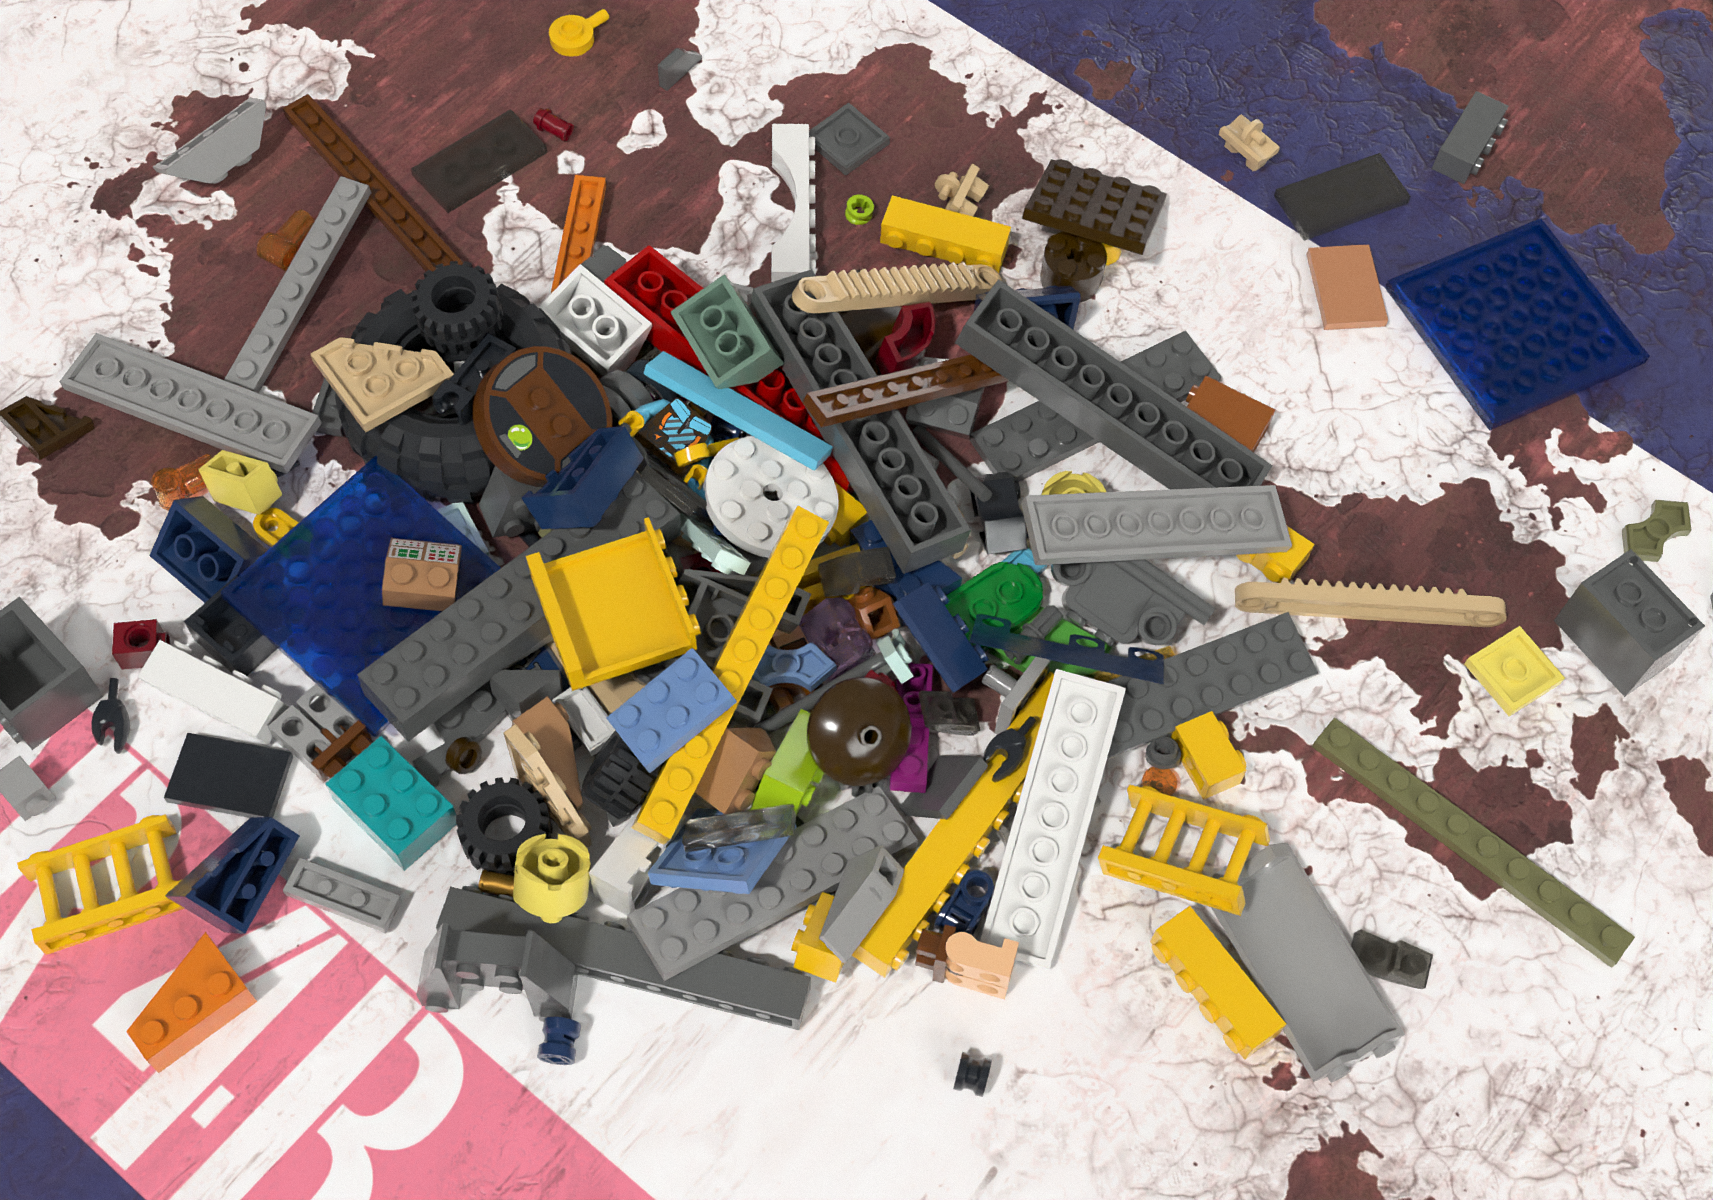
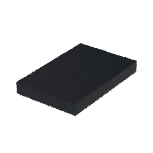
M187 733L164 799L167 803L247 818H273L293 760V755L289 751Z

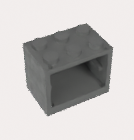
M1632 549L1581 582L1554 619V622L1624 697L1673 664L1705 627L1697 616Z
M19 596L0 610V724L17 744L24 740L33 750L101 699L103 695L84 666Z

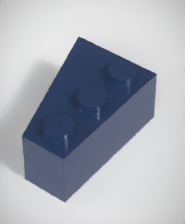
M625 426L597 429L568 455L571 460L568 465L558 474L555 470H552L545 476L548 483L535 494L532 491H528L521 497L541 529L590 528L601 521L606 509L617 499L620 490L633 477L636 468L644 459Z
M872 520L850 530L849 546L858 545L862 553L863 567L868 566L873 576V586L886 594H890L894 602L929 582L932 588L939 585L945 595H948L962 584V577L940 560L903 574ZM896 612L901 627L905 626V623Z
M250 817L170 890L165 897L224 933L245 934L300 835L272 817Z

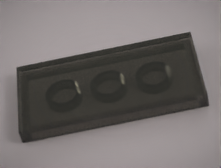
M510 109L411 168L412 176L447 213H450L545 155L548 151L547 146Z
M1381 153L1278 188L1274 194L1275 199L1304 241L1408 204L1411 198Z

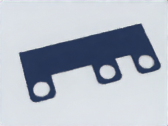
M984 614L976 615L970 643L1164 684V661H1162L1164 660V655L1159 652L1129 647L1128 658L1104 653L1105 642L1100 639L1072 634L1069 638V645L1010 633L1011 622L1009 620ZM988 618L1001 621L1004 626L992 627L984 624L982 620ZM1076 640H1092L1098 644V647H1085L1078 644ZM1135 652H1148L1155 655L1157 659L1145 660L1136 656Z

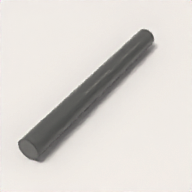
M919 425L914 428V437L981 501L985 502L991 498L992 492L923 426Z

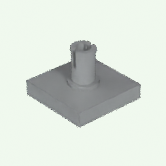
M1035 657L1019 680H1016L993 664L990 666L982 679V683L1005 697L1000 706L995 734L998 735L1007 730L1047 676L1051 660Z

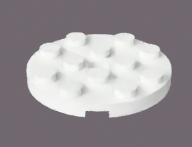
M753 436L737 439L722 448L712 460L703 484L707 501L706 510L716 528L724 537L739 548L762 557L769 558L787 520L797 506L829 522L819 544L826 538L837 517L839 500L836 485L823 463L814 471ZM776 490L779 500L770 501L764 496L763 492H775Z

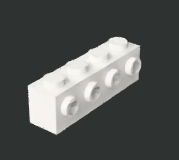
M159 640L137 676L139 679L151 687L269 745L273 736L268 725L289 708L280 700L282 697L281 693L266 685H263L261 690L252 686L253 680L236 670H233L231 675L221 671L223 665L204 655L202 660L193 657L194 650L178 641H175L171 646Z

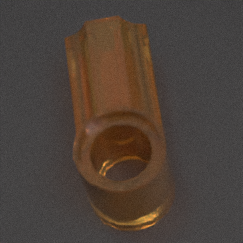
M302 209L295 211L276 233L267 232L261 237L256 249L257 256L287 271L315 220L308 212Z
M206 454L177 469L162 468L154 473L151 484L158 503L163 509L169 511L173 500L189 498L207 488L198 469L212 459V455Z

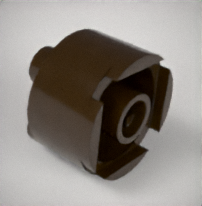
M1063 231L1050 236L1045 246L1040 272V281L1043 288L1048 286H1071L1080 293V302L1091 299L1100 287L1107 262V253L1104 245L1100 242Z

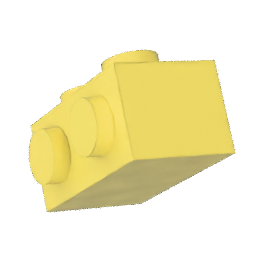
M222 450L198 469L214 502L260 515L262 512L267 511L282 496V492L277 484V476L270 469L267 462Z

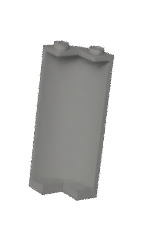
M1289 844L1268 845L1245 862L1237 884L1242 886L1245 898V906L1241 916L1211 908L1260 992L1285 1021L1286 1026L1283 1028V1031L1313 1082L1328 1077L1332 1083L1350 1073L1351 1071L1348 1067L1374 1054L1376 1059H1379L1395 1050L1396 1046L1393 1042L1405 1034ZM1227 866L1211 877L1215 879L1223 877Z

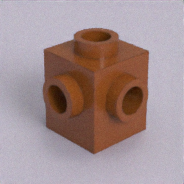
M876 587L861 588L854 593L853 597L845 600L848 610L845 613V618L848 626L853 632L859 633L870 641L880 638L893 629L900 627L896 615L897 611L893 606V598L890 594H886Z

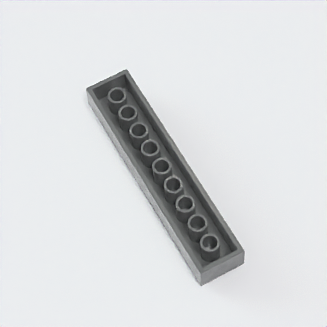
M812 269L753 288L750 303L752 313L783 360L784 364L781 367L802 402L808 392L877 376L838 312L807 313L798 308L793 302L792 292L799 281L805 277L816 276ZM804 291L806 295L816 299L811 293ZM898 409L822 428L808 411L825 442L833 446L832 454L903 574L963 551L971 529Z
M999 279L965 323L955 342L962 349L1169 490L1260 486L1273 466Z
M635 470L633 477L625 483L617 499L609 505L602 515L601 521L594 527L552 530L358 673L357 676L364 695L409 742L488 682L490 677L500 670H504L551 634L529 572L526 556L540 552L543 563H547L646 531L644 518L648 517L654 530L660 528L665 544L668 545L681 535L680 513Z

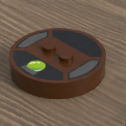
M527 347L510 354L494 365L481 380L473 404V421L476 435L488 458L510 478L534 487H543L548 483L545 476L550 471L555 470L558 474L571 462L568 455L597 429L612 427L610 403L599 379L581 360L565 351L552 347Z

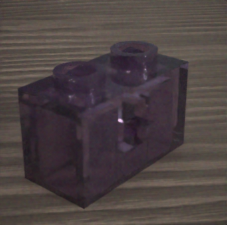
M826 598L802 616L799 627L808 642H813L836 664L837 671L829 677L830 680H834L876 655L872 647V638L860 627L855 618L856 612L853 606L844 598Z

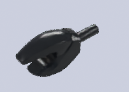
M110 678L108 699L101 700L95 708L91 729L95 742L102 746L105 739V731L109 727H115L113 732L115 738L114 751L120 754L128 740L130 719L123 701L117 699L119 679Z
M1030 716L1018 731L1010 728L999 733L987 745L983 755V760L986 764L995 755H1003L1006 758L992 777L994 783L1009 776L1020 765L1027 745L1025 735L1037 722L1034 717Z

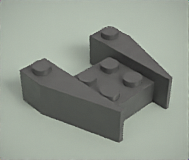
M685 569L677 585H683L684 588L695 592L687 610L688 615L695 614L701 634L696 635L697 650L695 651L712 670L758 577ZM796 588L776 629L787 634H791L801 621L811 593ZM682 655L662 661L660 663L664 665L666 668H668ZM751 679L730 720L748 728H753L761 719L772 688Z
M443 922L424 951L416 995L426 1010L446 1013L449 1008L460 1009L463 988L480 991L484 989V986L498 987L501 992L508 994H521L522 990H525L533 1015L539 1017L540 1021L544 1022V1019L547 1017L572 1019L578 974L576 966L534 931L527 930L526 937L452 930L449 923Z

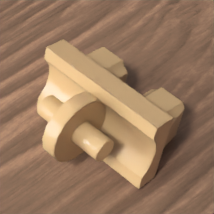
M1241 114L1231 124L1220 128L1219 135L1226 141L1225 148L1231 153L1239 152L1246 158V166L1252 171H1257L1266 164L1267 160L1278 153L1280 147L1262 132L1264 124L1259 119L1250 122Z
M971 164L966 175L962 176L960 180H957L958 175L955 172H950L949 175L942 174L938 176L935 188L939 192V198L946 200L950 197L945 207L946 210L974 216L978 206L965 199L967 195L976 202H979L989 186L976 176L980 169L979 167Z

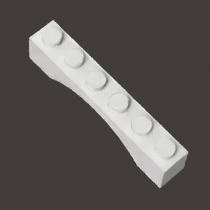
M772 124V168L783 178L795 201V212L790 225L781 238L772 245V282L811 269L816 275V259H809V253H815L816 245L815 234H809V228H815V209H809V204H815V185H809V179H815V161H809V155H815V137H809V124Z

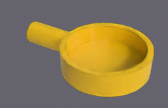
M601 9L587 19L578 15H566L556 19L549 28L552 48L557 53L570 57L586 53L594 43L593 29L607 21L609 14L605 9Z

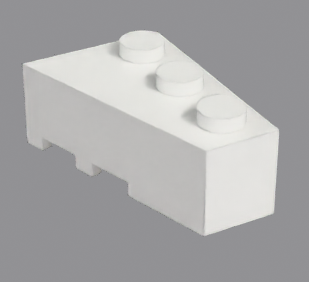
M639 804L633 811L628 824L589 872L594 898L626 916L637 910L653 886L651 885L648 871L687 823L688 817L684 813L671 839L663 845L631 828L642 807Z

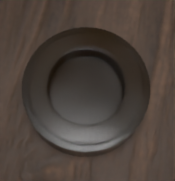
M469 737L456 739L446 752L445 761L447 766L458 774L471 772L480 762L482 755L481 746Z

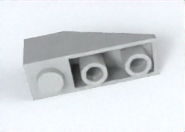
M882 845L848 860L819 936L821 941L842 963L848 961L896 896L904 869Z

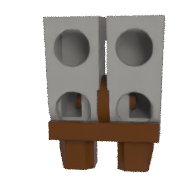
M318 681L296 701L299 710L291 705L268 725L274 740L295 755L323 783L326 780H330L347 765L346 762L354 755L358 756L374 742L367 725L358 719L321 681ZM319 696L315 701H313V702L311 703V701H312L315 697ZM289 720H292L290 723H288V724L284 727V725L286 724V722H288Z

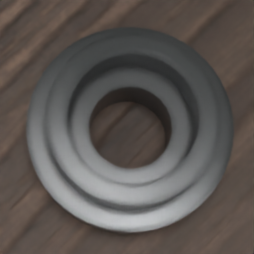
M1164 736L1152 741L1147 746L1145 757L1147 762L1155 768L1170 769L1179 764L1181 750L1175 740Z

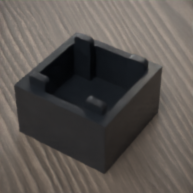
M238 575L184 621L194 641L231 673L233 670H236L246 676L293 635L285 615Z

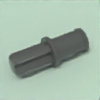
M1048 605L1030 624L1025 623L1022 626L1023 631L1019 635L1045 640L1044 638L1062 620L1063 614L1056 606ZM1003 650L1011 661L1016 657L1014 663L1018 665L1027 656Z

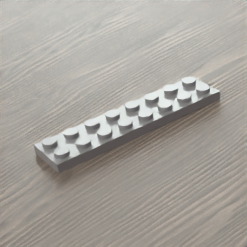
M98 333L93 336L59 381L64 390L222 450L267 462L270 468L288 474L322 424L319 415Z
M1275 485L1025 496L1021 501L1035 565L1287 552L1292 547Z
M877 786L872 789V793L865 792L795 828L750 894L712 890L703 891L701 889L680 887L628 914L627 922L662 979L666 981L819 899L822 892L830 894L837 890L849 859L880 845L896 859L916 848L918 839L883 790Z

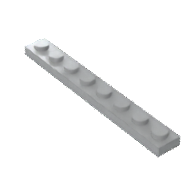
M340 176L225 377V381L259 393L371 194L369 185Z

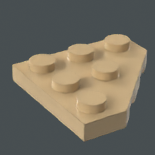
M340 337L310 353L314 364L365 433L432 396L446 379L450 380L454 375L439 354L433 350L422 349L421 352L403 350L402 346L374 342L372 346L355 343L354 339Z
M516 724L503 734L516 777L522 784L527 782L532 785L534 792L539 791L544 803L547 805L550 818L565 835L579 840L587 848L590 847L592 842L589 831L592 830V827L580 812H576L564 793L567 790L565 784L555 772L552 773L543 760L538 752L541 750L538 741L529 731L523 734Z

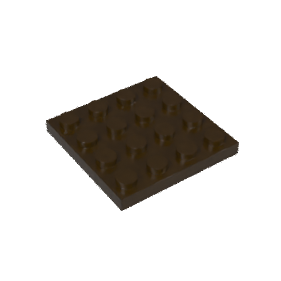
M1051 159L1024 208L1022 219L1143 255L1164 206L1167 193L1161 192L1155 186H1141L1131 183L1125 177H1111L1102 174L1094 168L1083 169L1073 166L1067 160Z

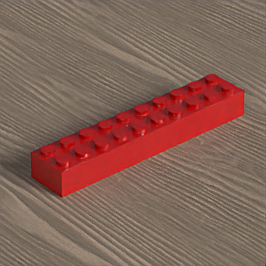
M648 245L604 280V284L652 323V328L646 338L661 352L664 351L709 376L670 313L704 288ZM781 366L758 382L729 387L825 442ZM831 452L823 464L831 474L834 482L851 495L854 489Z

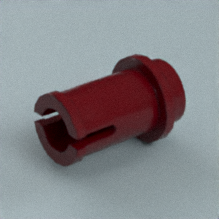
M540 108L533 119V124L536 125L538 131L545 130L563 142L569 140L574 130L572 123H568L555 116L549 108L545 110Z

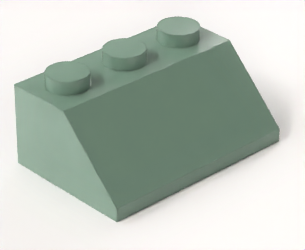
M725 274L670 312L717 389L758 382L784 364L741 293Z

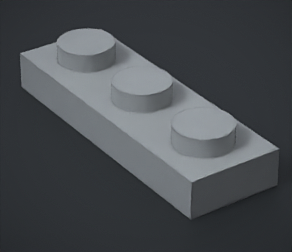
M299 858L283 889L286 896L383 933L387 932L402 902L400 895Z

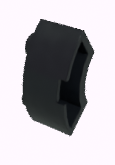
M1007 471L976 476L992 492L991 498L983 502L970 490L974 517L979 516L984 527V531L979 532V536L986 553L995 554L1027 549V539L1029 536L1024 515L1018 503V500L1021 498L1018 480H1014V477Z

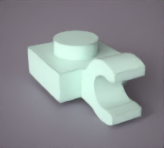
M893 629L892 638L889 636L882 640L879 638L876 640V645L902 684L914 677L908 666L913 660L904 647L905 639L898 629Z

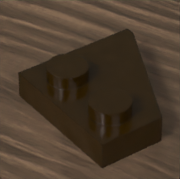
M28 396L0 410V421L39 461L95 429L93 420L90 417L83 416L82 419L67 415L64 408L55 405H45L42 401Z

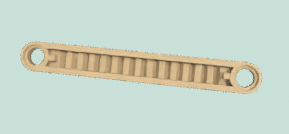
M952 262L948 266L942 263L938 267L936 264H932L928 268L926 264L919 268L913 265L909 269L903 266L899 270L895 266L889 271L886 267L879 271L873 268L869 272L866 269H862L858 273L853 269L848 274L845 270L838 274L835 271H831L826 276L802 278L792 292V299L798 308L807 313L896 307L924 302L975 300L976 294L989 292L997 280L1002 281L999 273L990 266L982 264L966 266L965 262H961L958 265ZM804 291L811 293L816 299L809 297Z
M1283 578L1281 583L1246 582L1237 585L1235 588V607L1242 612L1283 614L1289 612L1290 615L1474 627L1497 626L1504 623L1507 618L1503 599L1492 596L1467 595L1464 589H1459L1457 594H1453L1450 588H1446L1443 593H1440L1436 587H1432L1428 593L1423 586H1419L1416 592H1413L1409 585H1405L1403 591H1399L1395 584H1392L1389 590H1385L1384 586L1379 583L1376 589H1372L1369 583H1364L1362 588H1358L1355 582H1351L1349 587H1344L1341 581H1337L1335 587H1332L1328 580H1324L1322 585L1318 586L1314 579H1310L1308 585H1304L1299 578L1296 579L1294 584H1290L1287 578Z

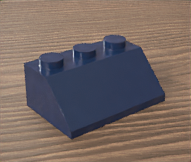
M1048 286L1038 289L1021 288L1015 290L1074 330L1081 298L1077 290L1071 286ZM988 292L976 294L974 311Z
M204 496L173 500L149 556L205 603L236 575L252 588L260 582L273 554Z
M929 582L894 602L893 606L950 691L954 693L988 670L984 663L989 661V658L979 644L973 646L964 635L969 632L968 627L959 614L951 616L945 607L950 601L940 586L937 585L932 588Z

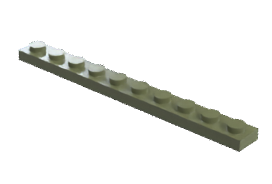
M1335 717L1314 741L1312 748L1612 968L1618 963L1634 940L1635 936Z

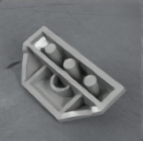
M248 98L195 138L154 165L153 168L158 173L210 184L224 180L228 176L227 171L234 166H241L252 159L251 154L259 149L266 110L264 100Z

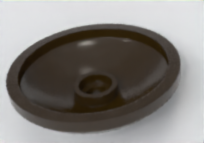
M867 677L846 679L826 690L815 703L807 724V743L815 764L831 779L850 786L870 785L890 775L903 760L911 739V720L903 699L889 685ZM868 730H872L873 736L871 740L865 742V733Z

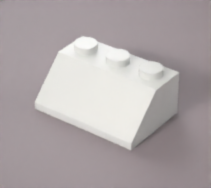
M581 264L538 307L558 326L561 338L569 345V348L602 376L610 371L620 370L625 372L635 361L652 328L650 321Z

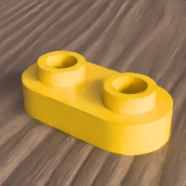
M269 508L267 511L255 516L253 527L258 538L287 560L293 562L303 561L314 552L315 542L311 532L282 510ZM271 527H278L275 531H268ZM298 544H302V545H303L302 547H300V548H298V549H293L294 546H296V545H298Z

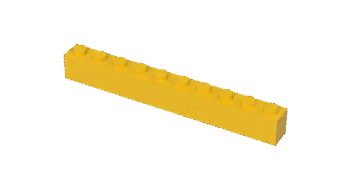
M797 506L790 515L712 668V672L737 702L664 762L631 827L632 829L663 845L671 839L829 524L828 521L800 506Z
M1051 671L1007 728V730L1013 728L1018 731L1030 716L1034 717L1037 721L1025 735L1027 745L1020 765L1009 776L994 783L992 777L1006 758L1003 755H995L987 764L985 772L947 820L940 819L903 868L904 873L896 896L852 954L853 957L884 978L892 968L896 971L901 968L909 955V951L906 948L913 939L919 942L922 929L928 930L930 923L927 922L933 911L938 914L951 896L947 893L954 883L959 885L963 877L969 873L971 867L967 864L973 856L980 858L991 841L987 837L993 829L999 831L1010 815L1007 809L1012 802L1019 803L1054 678V673Z

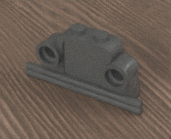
M1146 559L1051 564L1053 578L1059 584L1068 586L1061 598L1063 607L1068 611L1065 616L1080 627H1083L1084 624L1090 626L1096 631L1093 636L1104 641L1109 647L1113 643L1122 645L1132 642L1137 636L1146 644H1166L1174 637L1177 626L1186 614L1204 626L1216 609Z

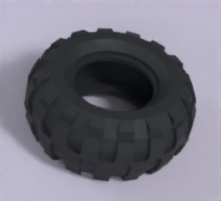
M502 283L497 287L503 310V319L501 320V330L495 331L496 338L517 348V351L527 347L545 346L560 349L571 354L569 345L561 338L560 329L541 308H538L534 303L530 304V301L524 295ZM402 289L383 299L384 302L381 303V310L376 314L367 312L351 336V339H354L355 343L373 346L374 342L402 346V349L407 351L421 352L422 349L433 350L439 354L447 366L453 365L456 361H465L470 356V354H465V351H459L458 355H451L449 350L442 353L437 351L436 345L431 347L426 342L425 337H422L411 305L413 302L411 298L412 292L405 294ZM455 304L446 309L445 312L457 313L465 310L471 304ZM337 393L335 394L339 418L353 452L362 457L366 468L382 481L395 487L401 485L402 491L406 494L433 502L435 497L447 498L450 503L463 502L464 504L474 503V497L484 494L495 465L480 445L474 427L473 416L465 425H460L458 418H437L423 414L410 407L365 433Z

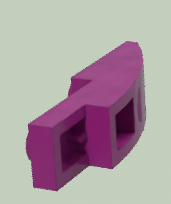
M909 663L908 666L914 677L902 684L897 678L896 690L909 711L911 739L903 760L890 774V790L925 793L933 665Z

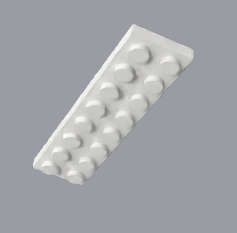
M1056 669L980 939V942L1001 948L1004 938L1017 941L1019 945L1015 960L1050 970L1126 690V688Z

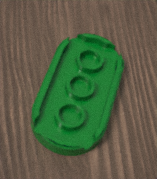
M998 562L946 595L950 602L945 607L952 617L959 614L969 629V632L964 634L969 642L976 615L978 614L1009 620L1011 622L1010 633H1013L1032 620L1039 612L1043 601L1042 582L1039 576L1026 565ZM988 618L982 620L984 624L992 627L1004 626L1001 621ZM980 645L984 652L991 648Z

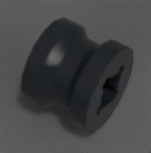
M962 1052L953 1089L957 1091H962L963 1089L972 1090L975 1096L983 1097L992 1060L988 1058H983L982 1060L973 1059L969 1053Z

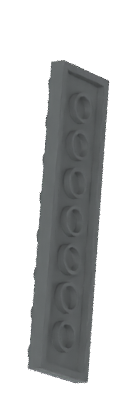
M1186 330L1121 361V363L1180 403L1186 400L1194 384L1200 386L1205 376L1218 382L1221 379V375ZM1040 401L972 432L969 440L992 473L1007 471L1018 482L1099 443L1095 438Z
M1289 612L1162 660L1164 661V684L1127 676H1120L1107 681L1106 683L1126 688L1107 759L1172 734L1175 731V726L1213 711L1214 715L1217 716L1317 675L1318 671Z

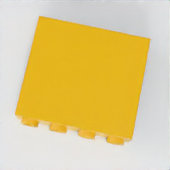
M649 517L644 518L646 529L644 532L543 563L540 552L526 556L534 587L572 691L683 655L691 648L697 650L696 635L701 634L697 618L694 613L688 615L685 606L689 605L686 591L683 585L676 586L674 578L677 577L675 564L671 556L665 558L662 551L666 549L663 534L660 528L653 529Z

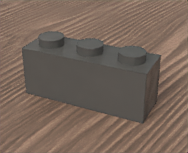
M1476 91L1440 148L1432 169L1462 184H1465L1470 174L1476 176L1485 160L1481 158L1482 154L1489 155L1497 140L1493 136H1500L1508 122V119H1505L1504 116L1509 106Z

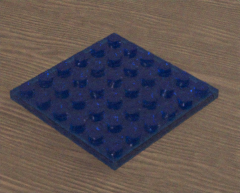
M1542 218L1387 281L1385 286L1389 295L1489 431L1645 364L1650 357Z
M377 456L373 457L220 592L221 597L334 701L357 721H360L375 738L390 722L364 695L357 674L442 612L383 605L382 586L386 556L391 538L462 545L456 601L501 569L500 566L402 478L377 464Z

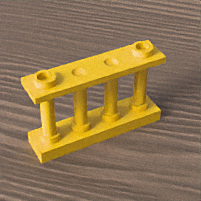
M1129 784L1127 793L1131 807L1135 808V812L1120 847L1118 846L1114 849L1102 846L1098 855L1102 873L1241 916L1245 906V898L1242 886H1239L1237 881L1253 842L1264 846L1269 845L1270 837L1267 823L1253 815L1240 816L1162 794L1150 786L1138 787ZM1153 813L1167 817L1169 821L1154 857H1149L1148 859L1135 855L1133 851L1149 814ZM1183 823L1204 828L1188 867L1182 869L1169 865L1167 862ZM1219 832L1236 837L1238 841L1224 876L1215 879L1203 875L1202 871Z
M167 815L147 816L137 824L50 852H36L30 855L28 859L17 862L18 869L30 882L34 880L38 882L46 921L43 923V926L31 929L34 943L45 955L185 909L165 897L181 881L173 880L163 838L177 834L174 825ZM149 844L158 885L155 889L137 893L126 850ZM112 855L121 897L118 901L102 906L98 902L90 862ZM75 868L84 909L79 914L63 918L60 912L53 874Z

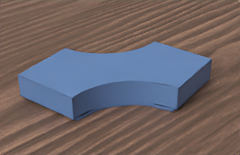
M813 642L794 650L776 649L768 644L751 679L768 687L778 683H794L812 692L837 671V666Z

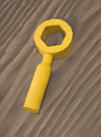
M736 437L711 443L708 446L706 443L696 444L674 453V457L678 467H684L710 456H716L722 448L739 438Z

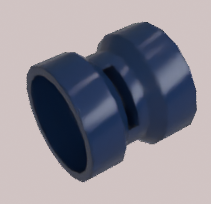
M563 1017L545 1018L542 1028L545 1038L544 1042L539 1044L537 1058L543 1062L555 1065L574 1064L577 1051L574 1048V1042L580 1036L581 1024L575 1020Z

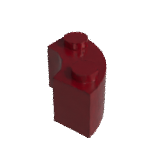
M931 302L901 306L892 329L893 334L884 337L875 360L882 375L921 365L935 330V314Z

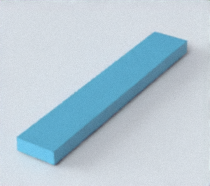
M664 351L646 364L644 374L814 471L831 454L833 446L730 388L717 389L709 376Z

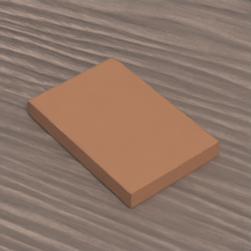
M1369 245L1308 248L1306 255L1324 330L1386 327L1388 317Z

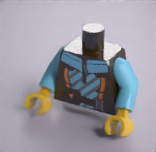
M677 397L671 402L661 399L642 405L635 411H629L618 422L619 425L627 423L632 429L629 433L630 436L634 437L643 448L681 479L685 476L684 481L688 483L690 478H694L699 483L697 489L701 490L703 488L706 473L712 462V456L684 467H678L674 453L696 444L706 443L708 446L714 443L710 435L713 426L703 418L708 412L706 409L692 401L687 405Z

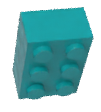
M382 736L376 739L325 783L333 801L404 871L457 825V814L454 806Z

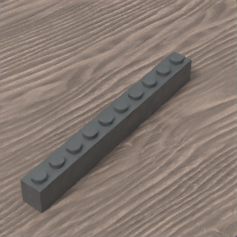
M450 886L436 925L437 931L444 922L449 923L452 930L521 937L527 936V930L534 931L576 966L578 975L795 1030L800 1029L811 987V977L806 976L804 971L794 967H784L783 970L770 967L768 962L759 958L751 957L747 961L734 958L733 954L726 950H722L664 981L635 933L626 931L625 927L618 923L606 921L602 925L590 922L588 917L579 913L564 916L557 923H546L541 917L521 908L511 896L498 895L495 898L483 895L484 893L481 890L471 886H463L462 889Z

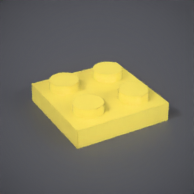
M1520 626L1475 653L1464 663L1509 717L1560 685L1565 679Z

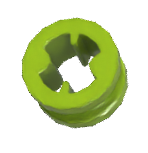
M865 195L850 197L845 210L846 219L855 225L868 223L872 218L874 204ZM855 207H862L864 213H858Z

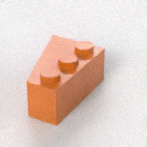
M205 931L126 1032L146 1061L160 1073L257 1001Z

